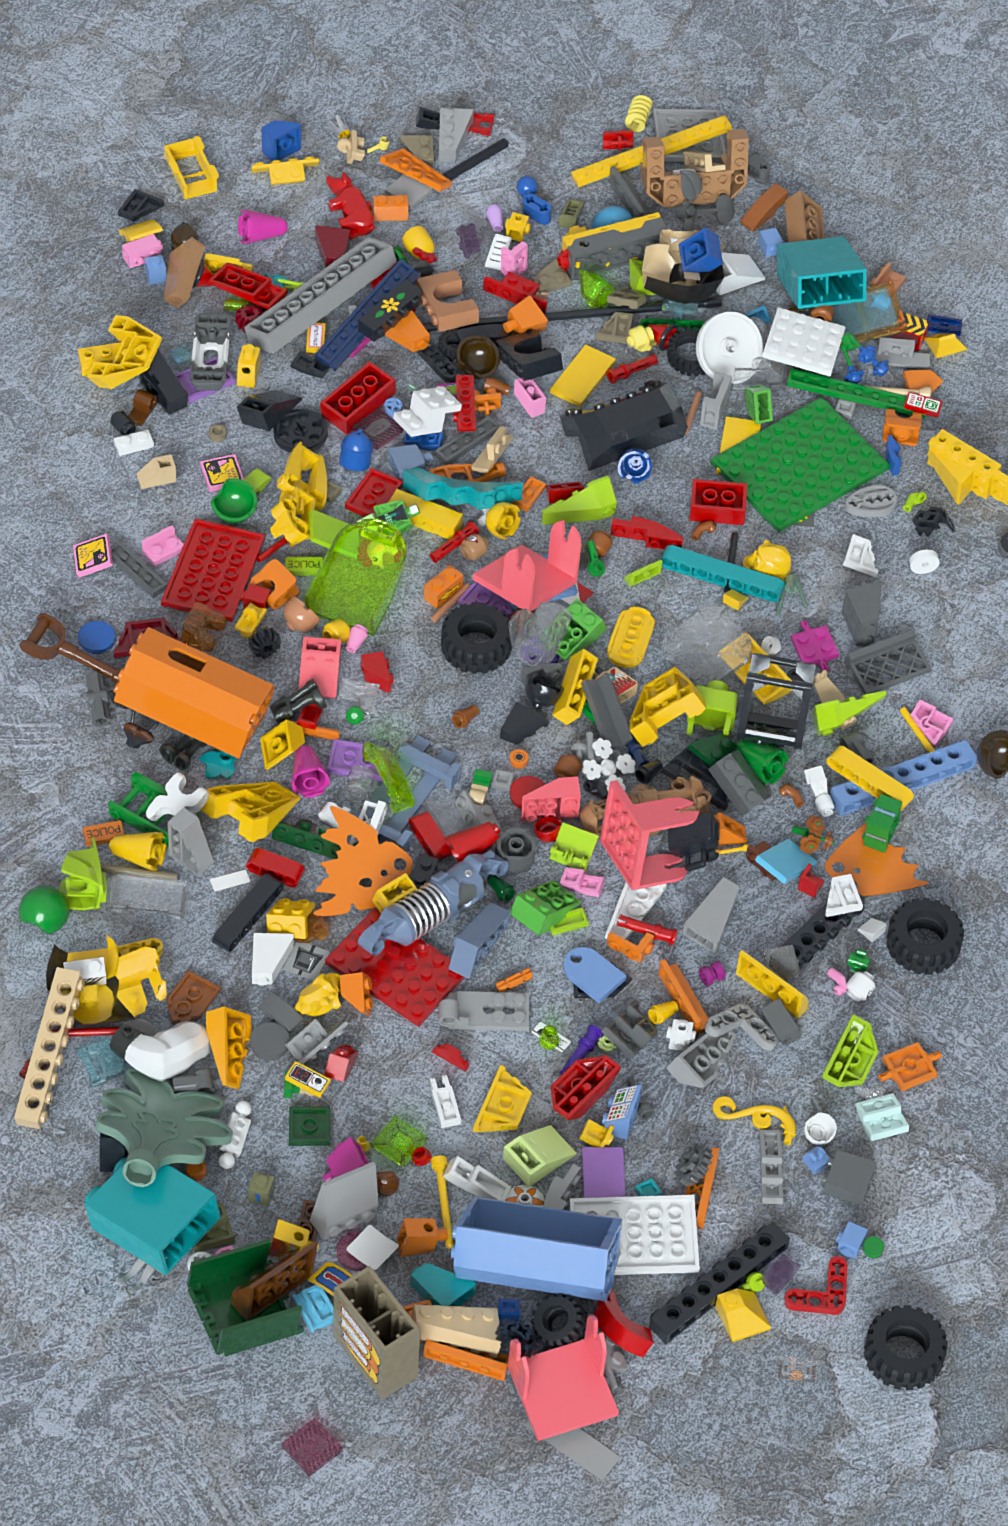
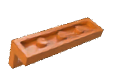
M666 959L660 961L658 975L673 1001L677 1003L684 1020L693 1023L692 1031H696V1035L706 1032L704 1028L709 1018L677 963L669 966Z
M711 1147L713 1157L710 1161H712V1164L707 1167L709 1170L703 1177L704 1183L697 1187L693 1182L692 1190H690L691 1186L687 1185L685 1195L697 1193L701 1198L700 1201L695 1203L696 1225L699 1229L704 1228L719 1148Z
M426 1340L423 1357L505 1381L509 1370V1355L498 1353L497 1358H489L490 1353L480 1351L479 1354L484 1356L482 1357L476 1355L477 1353L469 1352L471 1351L469 1348L458 1346L463 1348V1350L450 1347V1345L444 1342L439 1344ZM499 1359V1360H502V1361H506V1363H502V1362H499V1361H496V1360Z

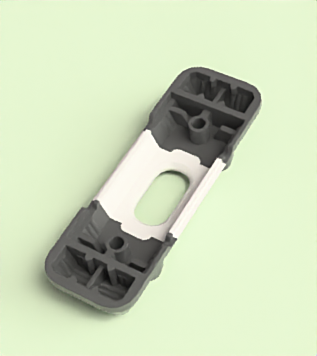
M201 313L195 318L190 381L196 390L219 391L226 381L231 319L226 314ZM207 350L217 351V364L205 365L203 363L204 352Z

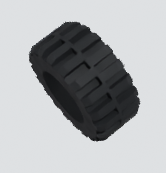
M471 602L469 605L467 603L462 604L460 608L456 607L452 610V613H448L442 623V654L445 655V659L449 663L452 662L453 667L456 669L460 668L465 673L469 671L471 674H477V672L484 674L488 673L489 670L494 671L498 669V665L502 666L510 656L513 637L511 621L503 611H498V608L493 605L488 606L487 603L483 602L482 604H477V602ZM472 632H479L488 635L492 639L486 643L474 644L467 642L462 636Z
M917 898L912 899L911 903L909 901L903 903L902 907L899 906L894 911L889 922L886 945L890 956L896 958L895 962L899 966L903 965L905 970L909 972L913 970L915 974L926 973V975H932L933 972H936V974L943 972L944 968L948 969L956 962L963 942L964 929L962 928V920L958 919V914L954 910H950V906L947 904L943 905L941 901L936 899L931 901L930 898H923V900ZM918 928L929 929L935 932L942 941L936 944H922L914 940L908 932Z
M897 1305L893 1306L891 1311L885 1309L881 1312V1315H877L873 1319L867 1332L864 1344V1358L867 1361V1367L870 1371L874 1370L873 1376L879 1380L881 1378L883 1384L887 1386L889 1384L894 1385V1389L901 1390V1387H905L906 1390H913L915 1386L918 1389L925 1387L926 1382L930 1384L935 1380V1376L939 1375L944 1364L948 1348L945 1330L941 1329L942 1325L938 1320H933L931 1313L927 1312L926 1314L919 1307L913 1309L911 1305H904V1308H900ZM896 1336H907L916 1340L923 1347L925 1354L916 1359H903L892 1353L886 1342Z

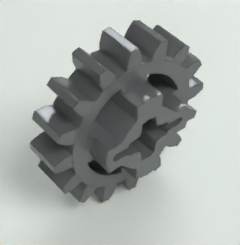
M696 1143L694 1148L690 1146L689 1151L684 1152L681 1158H679L680 1164L675 1167L678 1169L674 1173L676 1175L675 1179L686 1187L687 1185L692 1186L693 1182L697 1184L699 1178H703L709 1170L707 1168L708 1165L712 1164V1161H710L713 1157L711 1154L712 1150L702 1143L700 1145Z

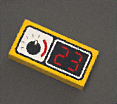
M296 1061L285 1076L286 1081L319 1098L322 1097L331 1082V1079Z

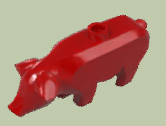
M343 172L342 177L328 175L326 183L337 197L329 200L327 205L330 211L342 210L344 218L338 219L340 227L350 230V240L357 236L370 234L375 229L370 201H366L362 191L352 183L351 178Z

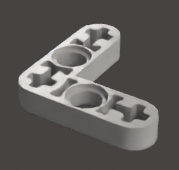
M745 1004L735 1005L710 1017L704 1028L708 1035L718 1037L741 1026L761 1048L767 1051L774 1050L779 1041L774 1031ZM724 1018L732 1020L733 1023L727 1022ZM751 1025L759 1027V1030L754 1029Z

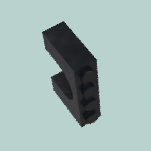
M534 329L495 340V345L500 353V360L523 381L563 370L561 353L555 348L543 351L541 335Z

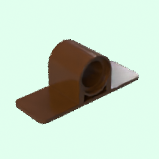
M137 390L133 399V409L128 415L136 425L142 426L158 404L156 395L149 393L148 390Z

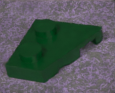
M722 733L693 741L687 748L712 767L716 762L732 753L737 745Z

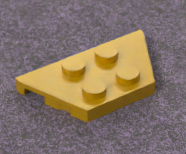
M500 1065L473 1126V1132L475 1133L518 1130L530 1102L532 1092L526 1086L521 1085L515 1076L512 1077L506 1072V1068L503 1065Z

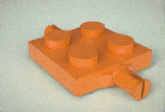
M918 1042L884 1055L882 1061L888 1071L878 1074V1079L880 1082L892 1078L901 1092L937 1078L938 1073L933 1067L932 1062L941 1059L942 1055L939 1050L927 1054Z

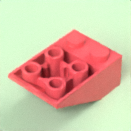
M303 638L299 689L305 686L308 680L313 678L322 697L336 698L341 659L340 639Z
M578 777L557 778L522 796L521 821L532 822L547 816L557 819L579 818L581 794Z

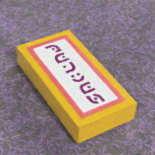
M316 323L307 329L306 353H316L324 345L326 323Z

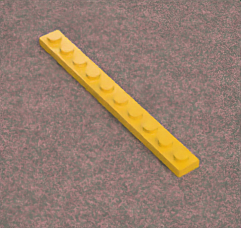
M723 115L661 138L664 144V156L727 133V130H732V125L727 117ZM643 145L572 171L571 177L577 187H581L608 177L610 175V167L615 166L618 172H622L638 166L640 162H643Z

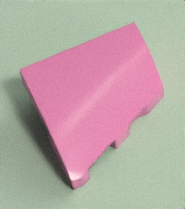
M919 700L911 713L912 719L935 747L954 722L953 718L937 711L935 706Z

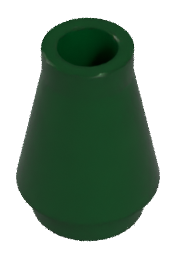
M496 875L489 878L488 885L491 886L500 901L508 902L514 897L515 890L513 885L498 878Z

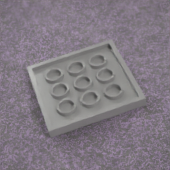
M653 109L652 116L655 136L664 138L720 117L719 110ZM723 134L664 156V162H684L683 151L711 154L712 162H720V155L726 154Z

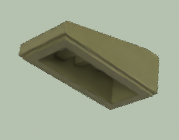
M568 199L559 216V226L568 229L577 226L585 202Z

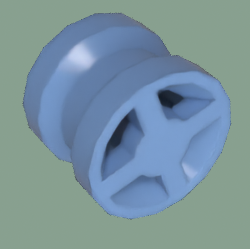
M389 398L385 401V417L393 419L394 412L402 411V402L398 398Z

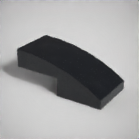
M299 351L290 366L299 372L318 378H324L330 369V366H326L317 358L313 359Z

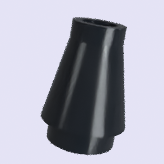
M656 759L638 766L635 771L637 780L641 783H649L663 768V764L660 760Z

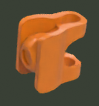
M886 409L882 440L887 443L888 436L892 435L894 440L901 445L916 446L919 439L922 413L913 412L911 417L902 418L896 415L894 409Z
M277 559L268 562L250 581L252 585L274 589L267 600L268 605L274 610L282 607L293 596L297 597L300 594L299 588L295 585L297 583L295 576Z

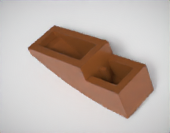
M775 183L751 206L740 220V223L752 232L776 214V210L788 198V191Z

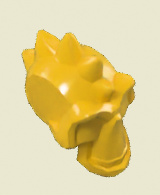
M328 973L317 976L312 984L300 992L294 1009L297 1012H301V1014H307L312 1017L325 1014L331 1009H339L341 1006L338 999L340 975Z

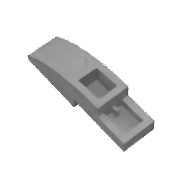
M573 1164L564 1179L555 1176L546 1194L543 1207L567 1210V1201L571 1196L570 1191L573 1187L576 1188L582 1178L580 1176L581 1167Z

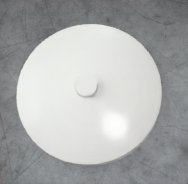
M723 312L709 318L701 327L696 341V354L700 366L712 379L715 372L731 375V383H737L750 377L760 364L763 353L762 337L757 326L747 316L737 312Z

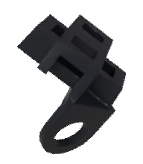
M930 507L928 511L919 510L912 519L914 525L917 526L915 529L919 536L924 532L926 537H929L934 529H940L939 523L947 524L952 532L956 531L946 511L938 507Z

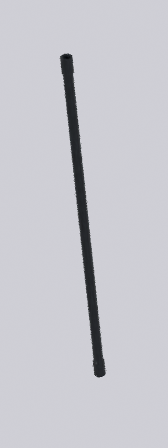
M710 297L707 300L689 304L662 302L643 304L638 309H631L629 306H617L543 314L548 321L612 316L615 312L637 314L695 308H716L722 306L721 297ZM507 316L479 318V323L454 329L503 324L508 320ZM422 323L427 332L438 331L437 327L433 326L432 323Z

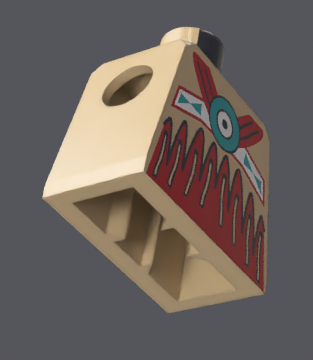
M597 667L594 670L593 676L596 678L595 680L599 679L604 673L609 674L620 705L637 694L638 683L617 667H613L606 672L601 667Z

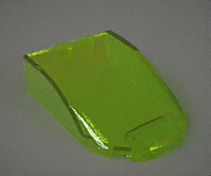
M361 519V522L346 525L335 537L305 594L306 607L311 609L316 615L331 621L341 619L351 628L355 624L362 625L368 630L367 634L375 636L391 603L406 562L407 546L402 533L392 524L380 519Z

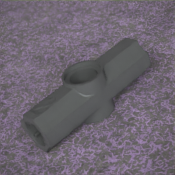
M92 671L86 675L88 705L91 708L93 724L101 727L110 723L107 707L108 697L107 691L104 689L102 673Z

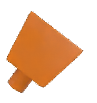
M530 295L509 310L508 321L503 323V328L507 333L515 330L519 334L533 329L538 333L546 330L548 320Z
M404 1218L396 1238L400 1257L434 1251L437 1241L448 1240L447 1228H437L436 1221L432 1218Z

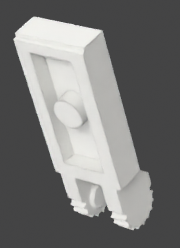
M443 1075L441 1079L443 1088L437 1087L434 1077L430 1078L432 1097L441 1128L461 1125L460 1113L447 1075Z

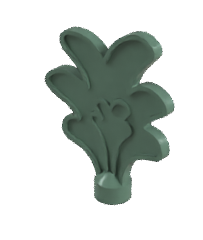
M135 1068L127 1069L125 1074V1082L132 1091L113 1088L103 1092L101 1103L110 1111L98 1115L95 1128L97 1131L117 1139L126 1147L129 1155L123 1166V1176L134 1186L145 1187L152 1184L158 1169L164 1165L171 1163H202L206 1154V1147L204 1145H228L232 1141V1129L219 1120L209 1118L216 1117L222 1113L223 1100L215 1095L199 1091H186L174 1094L172 1087L166 1080L158 1081L152 1079Z

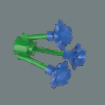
M847 333L841 338L842 345L840 348L846 358L849 372L843 378L844 381L857 384L861 382V377L864 375L862 370H855V367L852 366L847 350L854 351L857 347L861 352L858 355V361L864 364L872 362L871 364L874 366L873 376L878 375L881 377L888 372L889 361L879 362L875 359L876 347L869 345L866 348L862 346L852 333Z

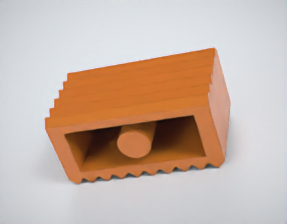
M373 196L374 221H407L408 196Z

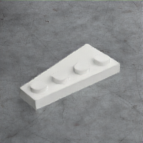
M626 882L607 929L605 939L612 932L628 940L634 931L616 926L617 921L625 923V921L618 919L619 915L622 914L642 921L665 891L667 884L631 890Z

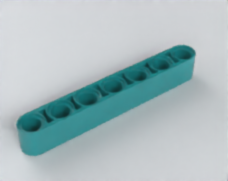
M674 545L666 546L660 558L663 561L662 567L722 587H725L729 580V587L731 589L770 602H777L785 587L784 581L777 577Z

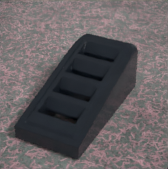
M420 107L416 116L415 127L439 130L440 113Z

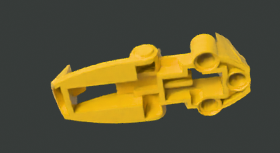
M300 441L289 455L285 472L277 480L276 486L280 489L279 503L271 509V514L276 519V522L270 528V531L274 538L283 534L287 541L290 542L289 547H293L306 539L310 540L309 512L312 509L321 511L325 507L327 498V473L323 455L315 454L304 447ZM312 469L307 484L301 480V471Z

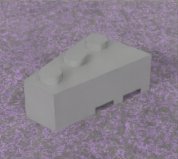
M440 108L438 162H456L465 137H467L469 128L473 123L474 109Z
M182 808L168 821L169 856L199 877L214 863L199 818L194 812H189L187 809Z

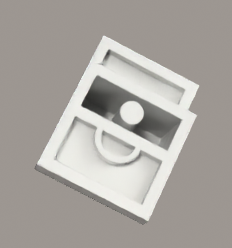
M444 386L413 391L410 410L394 412L393 419L411 437L442 432L445 413L461 411L462 404Z

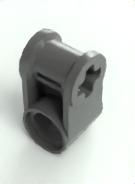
M757 153L748 156V175L758 183H768L770 180L769 171L771 170V164Z

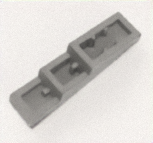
M760 1130L762 1204L783 1205L780 1130Z

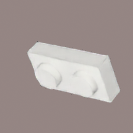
M149 430L114 438V445L119 456L154 447Z

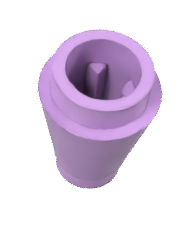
M499 205L489 206L486 216L493 230L501 231L503 229V210Z

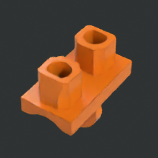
M495 388L486 390V394L480 395L478 390H474L475 411H484V415L489 416L490 410L501 408V393H497Z

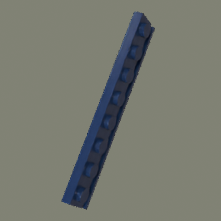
M400 259L315 353V358L326 366H330L333 371H336L366 338L365 335L358 331V320L405 280L414 284L420 278L421 273L416 272L412 266Z

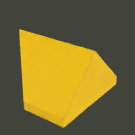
M940 333L925 338L936 358L968 350L955 337V334Z

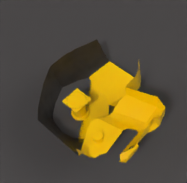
M107 934L108 948L67 953L54 944L47 965L46 988L50 993L56 968H64L63 962L104 957L107 984L84 986L83 991H79V1006L73 1012L74 1021L86 1026L135 1020V1016L145 1012L148 1004L141 985L143 979H150L155 996L160 1001L167 995L166 981H163L159 972L160 958L155 948L142 947L119 957L117 945ZM66 989L62 992V994L67 995L71 992V990Z

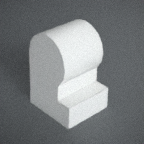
M327 802L318 816L325 824L332 828H338V824L330 809V806H338L333 802ZM345 806L343 808L338 807L351 814V809Z

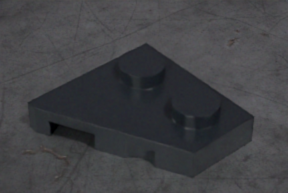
M134 189L118 210V216L134 222L163 207L164 200Z

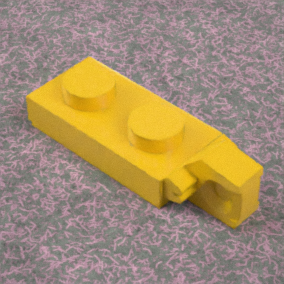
M205 254L204 262L211 271H218L226 263L253 271L252 264L242 263L240 259Z

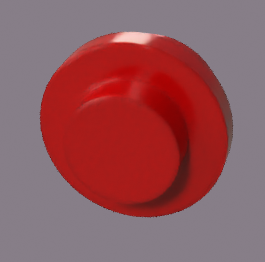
M418 1147L412 1152L411 1160L416 1166H424L431 1160L432 1154L425 1147Z

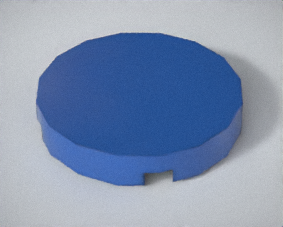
M91 621L83 625L78 632V644L87 653L102 654L114 646L115 631L106 622Z

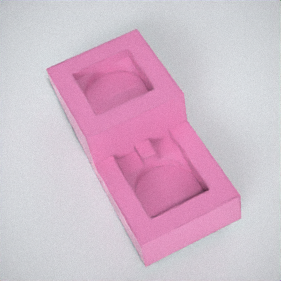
M568 867L565 868L560 881V885L568 889L594 897H600L605 884L604 877L585 875V871L582 869Z

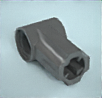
M859 731L840 738L841 746L846 747L870 764L873 763L874 758L866 748L864 738Z
M202 1069L196 1071L194 1075L172 1077L174 1094L186 1091H199L209 1094L214 1092L212 1072L210 1070Z

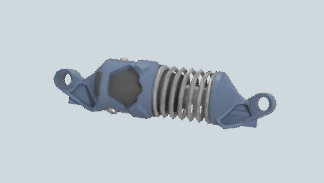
M491 850L482 855H468L463 861L450 867L447 872H438L432 875L430 881L408 896H404L402 900L384 907L379 919L360 935L358 945L373 956L379 955L385 945L384 942L387 939L403 946H409L416 939L424 936L443 922L458 918L463 908L469 907L485 896L487 876L489 874L497 875L498 877L503 876L509 868V863Z

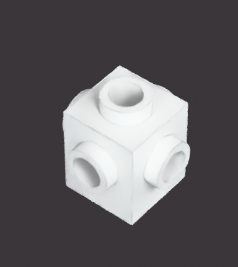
M673 1020L672 1027L668 1026L666 1038L670 1039L669 1049L685 1051L690 1047V1042L694 1043L696 1031H692V1022Z

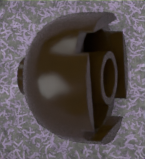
M182 222L173 230L171 234L172 244L170 245L172 250H175L191 237L194 239L198 238V235L188 223Z

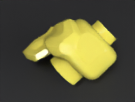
M639 325L629 330L627 342L630 347L633 346L637 351H650L652 346L656 345L653 332L649 326L644 328Z

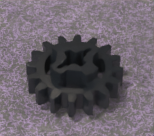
M507 1318L501 1321L495 1331L497 1335L496 1340L501 1341L500 1346L506 1347L507 1352L510 1350L511 1340L518 1339L521 1344V1357L527 1356L531 1358L532 1355L536 1354L541 1344L538 1341L540 1337L534 1335L536 1331L529 1329L530 1325H523L521 1320L515 1321L514 1318L510 1321Z

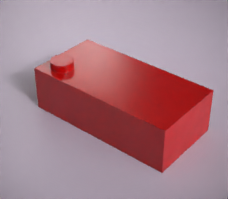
M369 361L320 402L321 416L347 435L356 428L353 425L358 426V422L362 423L361 420H365L363 418H368L366 416H370L387 399L396 394V380Z

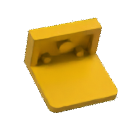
M288 898L280 899L266 914L267 932L294 934V938L306 939L308 937L307 917L315 908V903L309 902L306 899L299 901H290Z

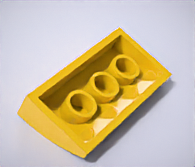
M745 633L717 653L744 684H746L747 673L750 670L752 653L768 655L748 633ZM770 663L769 668L757 673L771 678L792 681L777 664ZM765 684L764 687L755 690L753 694L765 705L785 696L792 689Z
M741 950L739 952L736 975L773 1002L780 999L788 1013L797 1019L808 1010V998L745 951Z

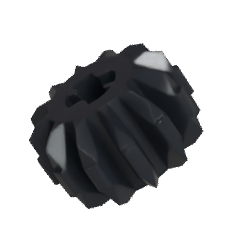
M266 626L264 629L259 628V631L253 632V636L249 637V647L257 657L265 658L267 655L271 657V654L277 653V649L281 647V638L273 627L268 628Z

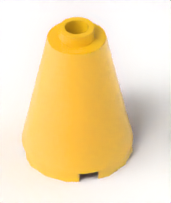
M161 832L116 835L110 840L109 849L117 857L148 870L157 871V866H161L165 858L166 844L162 842V838L165 839V836Z

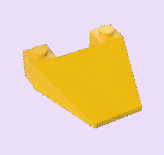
M115 315L108 329L112 335L122 342L113 363L94 361L88 372L87 377L99 388L113 389L148 370L163 339L128 316Z
M673 667L643 686L629 721L630 732L642 747L652 744L658 738V728L684 712L690 718L702 714L706 709V700L695 685L680 670Z
M277 782L222 785L206 789L209 791V798L201 811L214 819L229 814L240 821L238 834L246 838L247 841L255 842L258 839L267 837L297 804L300 796Z

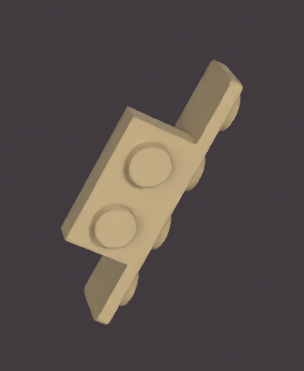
M507 427L498 428L485 449L473 463L472 470L480 473L490 471L513 440V434H507Z

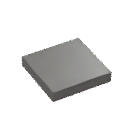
M405 174L385 189V194L389 196L407 195L409 210H412L433 193V188Z

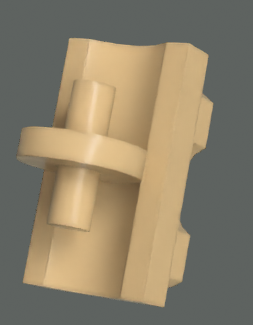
M351 130V137L340 139L337 142V148L346 153V161L349 164H352L353 160H363L365 150L361 149L364 146V138L357 137V131Z

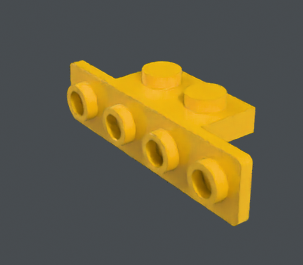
M306 157L304 158L305 160L293 158L289 159L288 162L276 160L272 161L271 164L258 162L251 166L250 170L251 173L269 171L271 185L305 182L303 167L318 166L319 158Z

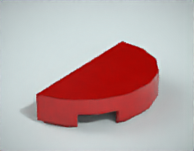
M445 1043L444 1045L437 1044L434 1047L432 1053L465 1072L469 1068L468 1060L464 1061L460 1056L461 1051L454 1046Z

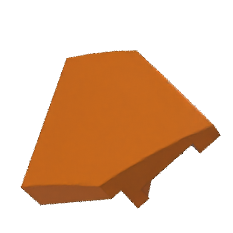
M909 370L903 372L906 389L920 390V388L932 387V392H934L944 382L931 370Z

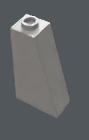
M723 877L684 923L683 935L716 954L738 899L740 886L734 881Z

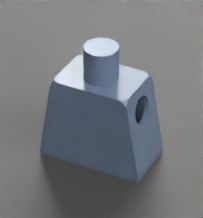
M415 444L388 448V462L396 478L402 481L404 469L420 467L425 470V464L433 462L431 452L421 453Z

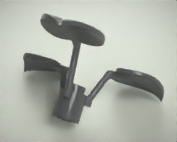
M680 170L682 194L688 200L675 208L676 217L685 220L682 231L701 230L700 226L695 224L696 221L691 219L695 213L717 212L716 219L722 224L731 222L734 218L735 210L731 198L727 195H720L716 200V208L696 210L694 206L689 204L697 199V194L701 193L702 181L694 171Z

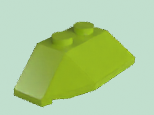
M854 1014L851 1016L823 1069L821 1078L838 1087L857 1086L864 1083L878 1054L872 1026L869 1022Z

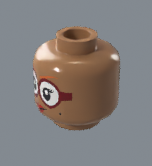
M473 534L461 542L460 552L466 560L475 561L487 553L488 542L485 537Z

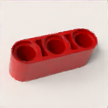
M428 811L409 818L410 828L428 856L437 858L440 861L452 855L450 845H447L444 835Z
M261 848L253 850L245 865L250 872L259 876L268 873L289 887H296L305 872V867L301 863Z

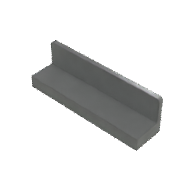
M604 673L597 680H584L581 685L601 738L610 741V748L612 750H621L633 737L609 674Z

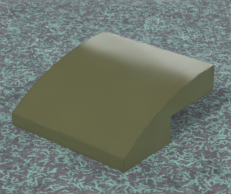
M223 1203L218 1204L221 1219L193 1247L194 1253L235 1243L234 1234Z

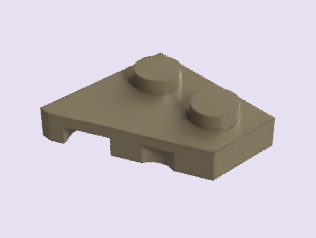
M400 135V143L406 146L407 151L426 164H434L432 135Z
M557 259L532 278V281L540 284L539 293H548L571 286L569 276L564 269L559 267Z
M623 286L607 295V302L614 303L615 306L625 305L631 309H638L646 303V296L635 290L629 292L628 287Z
M615 312L611 319L605 322L600 332L597 331L595 333V340L628 344L627 337L631 329L633 314Z

